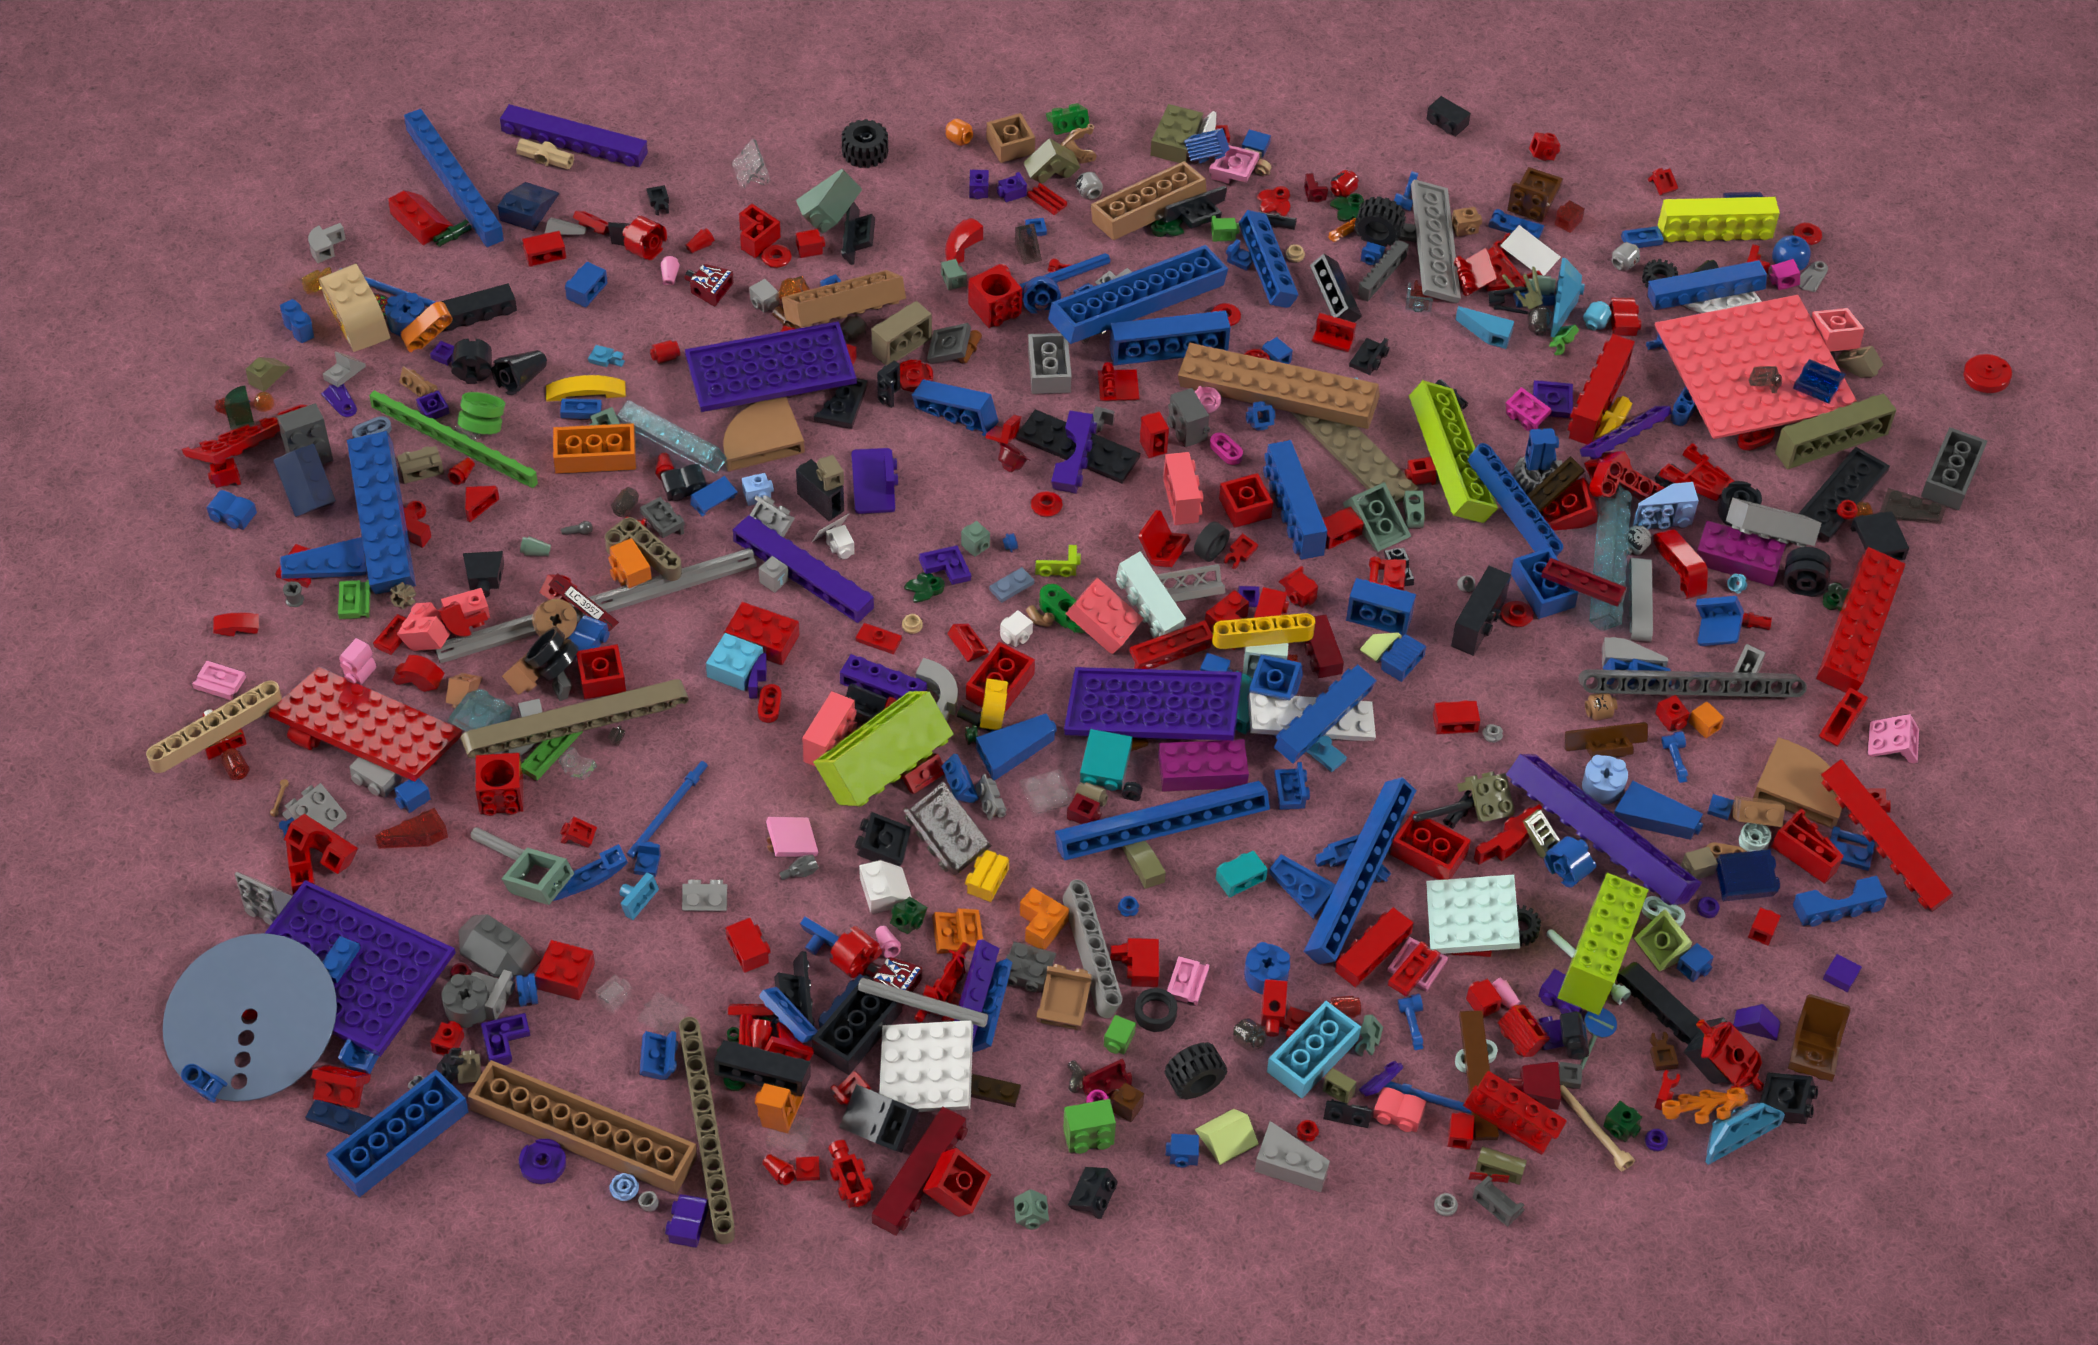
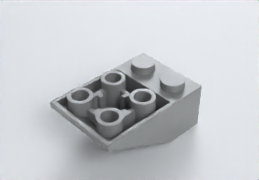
M239 872L235 873L245 912L252 917L257 915L263 918L267 924L271 925L293 896L256 878Z

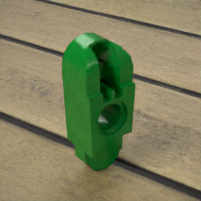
M1057 584L1043 586L1039 593L1040 609L1044 613H1052L1055 621L1065 629L1068 627L1074 633H1085L1080 626L1065 614L1076 600Z

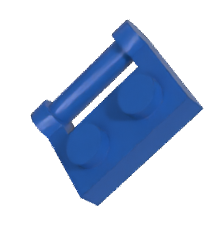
M1833 826L1830 841L1844 856L1840 864L1869 871L1875 842L1873 840L1869 842L1863 835L1840 830V827ZM1841 838L1859 844L1867 845V848H1862L1859 846L1837 841V839Z

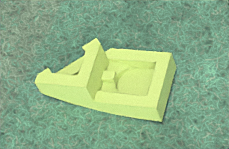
M1399 633L1373 634L1361 647L1360 651L1375 662H1378L1385 651L1392 649L1395 640L1402 636Z

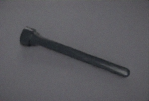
M1474 799L1416 813L1413 815V820L1420 822L1475 807Z

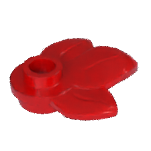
M1284 186L1276 187L1273 190H1263L1257 196V199L1262 201L1261 211L1264 213L1276 210L1277 213H1280V216H1286L1290 211L1291 205L1288 201L1290 191Z

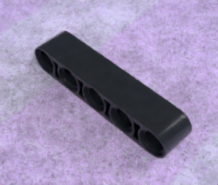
M1637 962L1630 963L1617 974L1616 980L1618 983L1621 982L1631 991V995L1634 998L1637 997L1642 1002L1640 1004L1650 1013L1653 1012L1666 1028L1669 1027L1674 1031L1673 1034L1680 1041L1688 1045L1700 1030L1696 1026L1700 1020Z

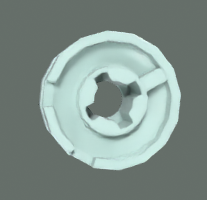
M1747 823L1741 830L1739 845L1749 854H1762L1769 846L1771 832L1766 825Z

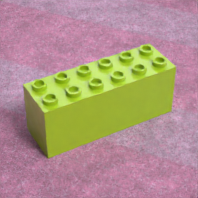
M909 691L813 761L839 805L861 807L869 801L868 798L873 794L881 793L885 789L884 786L889 782L897 781L901 777L900 774L904 771H909L916 767V762L920 759H925L932 755V750L936 747H941L948 743V738L954 734L929 691Z
M1610 873L1606 874L1585 923L1558 994V999L1600 1015L1615 983L1649 889Z

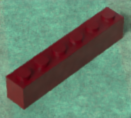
M942 1106L872 1212V1224L897 1236L900 1230L904 1231L910 1221L908 1217L912 1211L916 1213L921 1205L922 1200L920 1199L925 1193L923 1189L942 1152L957 1148L955 1146L959 1140L963 1141L966 1137L968 1128H966L965 1117Z

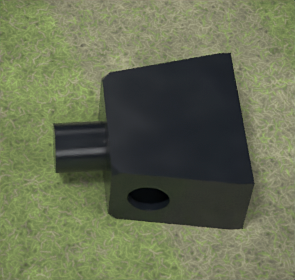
M503 551L463 553L470 590L482 588L485 598L489 597L490 589H499L504 569Z

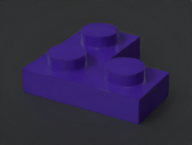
M958 546L919 554V561L925 574L945 570L951 585L971 581L972 575Z

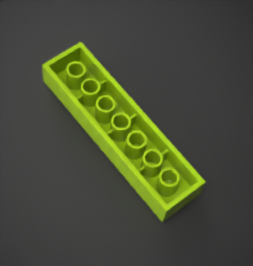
M1422 380L1411 392L1409 398L1451 512L1456 517L1485 523L1498 509L1494 496L1468 462V457L1474 451L1475 446L1454 390Z

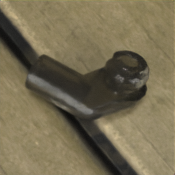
M1073 1060L1067 1066L1072 1073L1068 1088L1072 1093H1079L1081 1088H1083V1077L1087 1076V1074L1078 1062Z

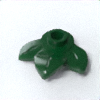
M1353 193L1348 198L1338 197L1331 201L1330 206L1338 209L1337 218L1339 221H1349L1353 217H1357L1364 199L1362 195Z
M1163 218L1156 220L1151 224L1152 233L1157 237H1163L1166 234L1172 236L1184 234V230L1179 227L1183 220L1179 218L1167 223L1163 221Z
M920 573L917 575V579L909 580L905 584L904 589L915 592L913 602L918 603L941 594L944 591L945 582L942 578L934 577L931 573Z
M1838 582L1830 584L1823 596V605L1829 610L1838 609L1841 611L1849 589H1843L1841 583Z

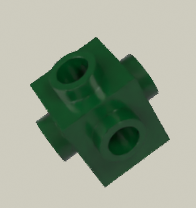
M908 897L901 903L894 905L891 911L892 918L890 924L906 934L915 929L918 930L924 922L928 907L912 897Z
M1619 1101L1606 1115L1603 1127L1610 1131L1615 1138L1621 1139L1626 1143L1630 1137L1635 1138L1640 1132L1642 1116L1636 1109Z

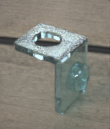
M1408 282L1405 310L1431 312L1433 299L1410 296L1411 283Z

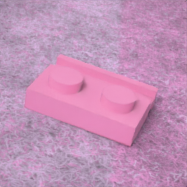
M206 661L197 675V680L192 685L196 690L232 701L233 695L241 687L246 679L245 672Z
M1178 956L1167 991L1176 1000L1185 1003L1192 1002L1197 1006L1209 971V964L1202 965L1198 961Z

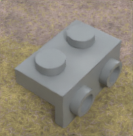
M756 495L754 499L758 502L750 516L759 519L765 526L774 529L780 536L784 537L795 519L789 515L790 510L781 505L779 507L773 504L775 501L766 495L763 498Z
M688 880V884H683L682 911H727L728 885L723 884V880H710V884H701V880Z

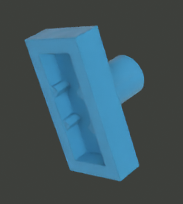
M1322 736L1307 751V753L1331 772L1347 759L1343 753L1332 745V739L1329 736Z
M646 873L635 887L623 884L620 888V896L625 897L620 904L625 916L631 920L636 918L659 890L652 874Z

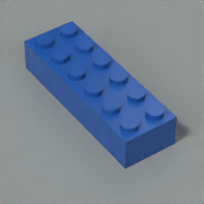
M1215 311L1111 323L1109 349L1113 366L1184 358L1189 343L1228 351L1231 327L1226 311Z
M1292 441L1268 444L1267 453H1265L1266 466H1263V473L1265 478L1270 480L1269 488L1271 493L1276 495L1275 504L1277 508H1281V519L1283 523L1287 524V535L1294 541V553H1298L1301 560L1324 556L1327 529Z
M435 1070L328 1152L326 1156L330 1169L358 1197H361L469 1112L466 1098L443 1075Z

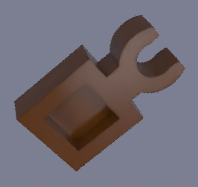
M1663 1032L1662 1040H1658L1655 1037V1033H1652L1650 1037V1043L1654 1046L1651 1047L1650 1054L1655 1071L1677 1069L1679 1065L1674 1045H1667V1032Z

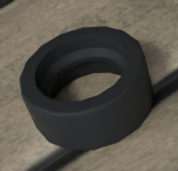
M1216 521L1209 523L1196 539L1194 545L1195 554L1207 562L1213 561L1227 545L1230 537L1229 529Z
M1160 988L1147 989L1137 997L1134 1010L1135 1019L1145 1030L1152 1032L1167 1030L1175 1023L1178 1009L1177 1001L1167 990ZM1149 1001H1161L1169 1007V1014L1162 1019L1149 1018L1143 1013V1006Z

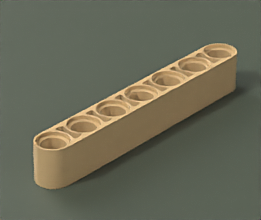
M275 681L263 682L151 746L146 752L151 770L155 773H163L268 713L282 699L278 683Z

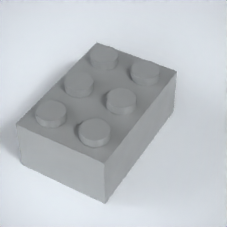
M1061 333L1028 334L1031 393H1071L1072 376L1068 341Z

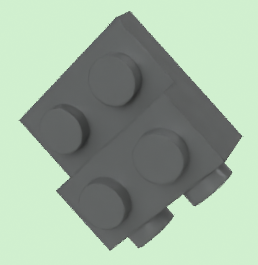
M1014 941L1010 953L1006 957V959L1013 962L1007 985L1011 987L1017 985L1024 987L1029 992L1035 993L1039 991L1043 993L1047 966H1053L1056 953Z

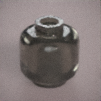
M1537 306L1528 314V329L1531 332H1535L1536 336H1544L1546 333L1551 332L1553 312L1545 306Z
M857 315L848 316L840 324L846 344L849 342L857 344L867 333L866 323Z
M1245 1018L1234 1026L1233 1040L1247 1051H1256L1262 1048L1266 1042V1030L1254 1020Z

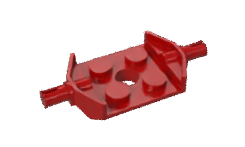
M962 942L957 952L949 949L948 952L952 954V960L946 964L942 978H938L933 987L925 986L923 996L945 1002L948 995L955 990L957 982L962 980L966 973L964 961L966 959L965 955L970 949L968 943ZM919 1009L914 1019L918 1022H923L927 1013L933 1012Z
M1704 1019L1699 1020L1696 1026L1704 1033L1701 1057L1709 1058L1734 1084L1731 1088H1744L1752 1084L1758 1092L1762 1091L1764 1084L1758 1079V1072L1762 1065L1759 1052L1731 1022H1721L1714 1027H1710ZM1735 1050L1737 1051V1061L1734 1057Z

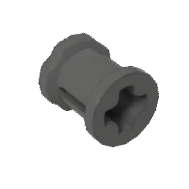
M291 581L283 587V593L287 597L285 602L289 607H299L303 604L302 587L298 582Z

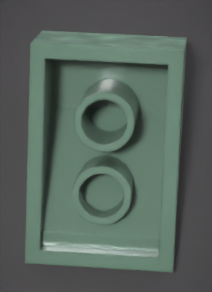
M840 169L799 197L796 202L803 217L818 229L820 233H824L838 224L860 194L862 188L843 169Z
M1385 482L1343 502L1345 509L1351 506L1364 522L1362 535L1377 552L1411 537Z

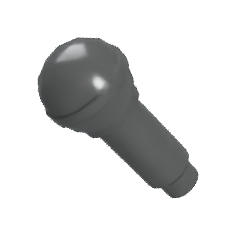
M589 521L561 528L562 534L566 535L575 533L588 535L593 530V526Z

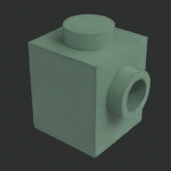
M975 521L971 525L964 527L961 531V545L976 557L990 547V532L978 521Z

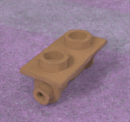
M402 367L399 382L417 396L422 397L438 391L435 384L430 383L428 380L424 381V378L416 373L415 370Z

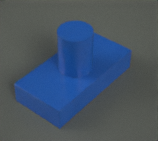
M804 917L800 922L803 930L813 936L805 946V949L813 955L818 953L824 943L833 947L839 938L807 917Z

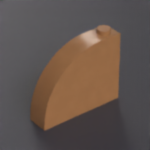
M786 397L760 401L745 408L730 422L724 436V459L728 472L805 453L804 439Z
M1778 737L1753 798L1778 801L1785 805L1786 811L1796 814L1802 808L1806 812L1805 816L1807 819L1832 829L1833 826H1836L1842 810L1835 801L1837 796L1834 792H1828L1821 784L1823 781L1821 774L1829 769L1830 766L1821 757L1807 748Z

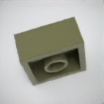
M1331 1068L1324 1079L1322 1091L1340 1102L1348 1104L1354 1096L1356 1081Z

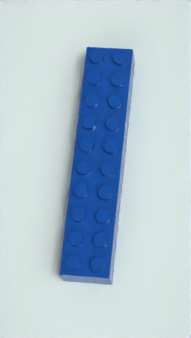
M1204 245L1054 301L1051 304L1048 320L1072 344L1109 330L1111 323L1132 321L1224 286L1228 268Z

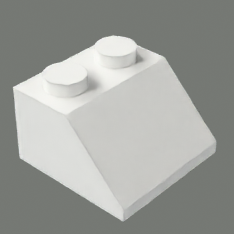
M881 860L859 865L860 881L871 914L891 910L896 903H901L908 897H912L902 867Z

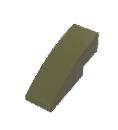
M1146 841L1121 846L1135 875H1138L1145 889L1165 883L1166 872Z

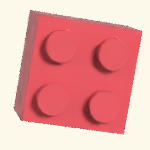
M1848 308L1812 312L1811 319L1830 352L1860 348L1864 328Z

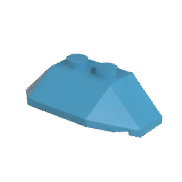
M1755 1103L1743 1108L1738 1107L1734 1109L1729 1119H1716L1712 1123L1713 1126L1709 1136L1705 1162L1709 1165L1782 1124L1785 1114L1764 1103Z

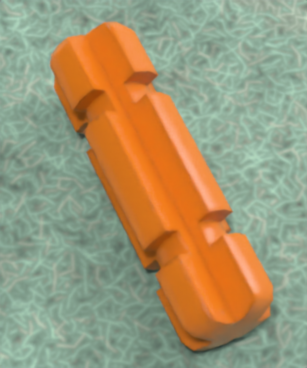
M1356 218L1329 232L1328 238L1332 242H1336L1340 239L1339 237L1343 238L1354 232Z

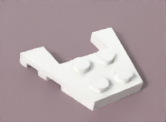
M1748 292L1685 304L1683 306L1700 313H1706L1762 301L1755 292Z

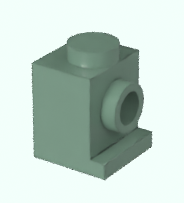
M956 259L941 262V275L948 290L967 286L966 271H963L962 266L958 265Z
M613 407L590 416L592 423L589 426L620 423Z

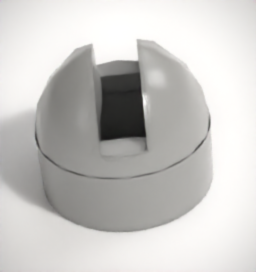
M1470 575L1462 576L1458 579L1457 586L1463 592H1471L1475 588V579Z
M652 1191L642 1193L638 1199L641 1208L648 1212L656 1210L659 1204L656 1194Z

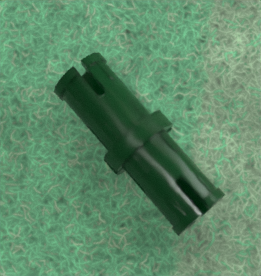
M465 219L453 227H447L446 231L433 236L434 243L438 241L436 245L441 247L451 240H457L462 234L471 231L472 227L470 224L467 226L469 222Z

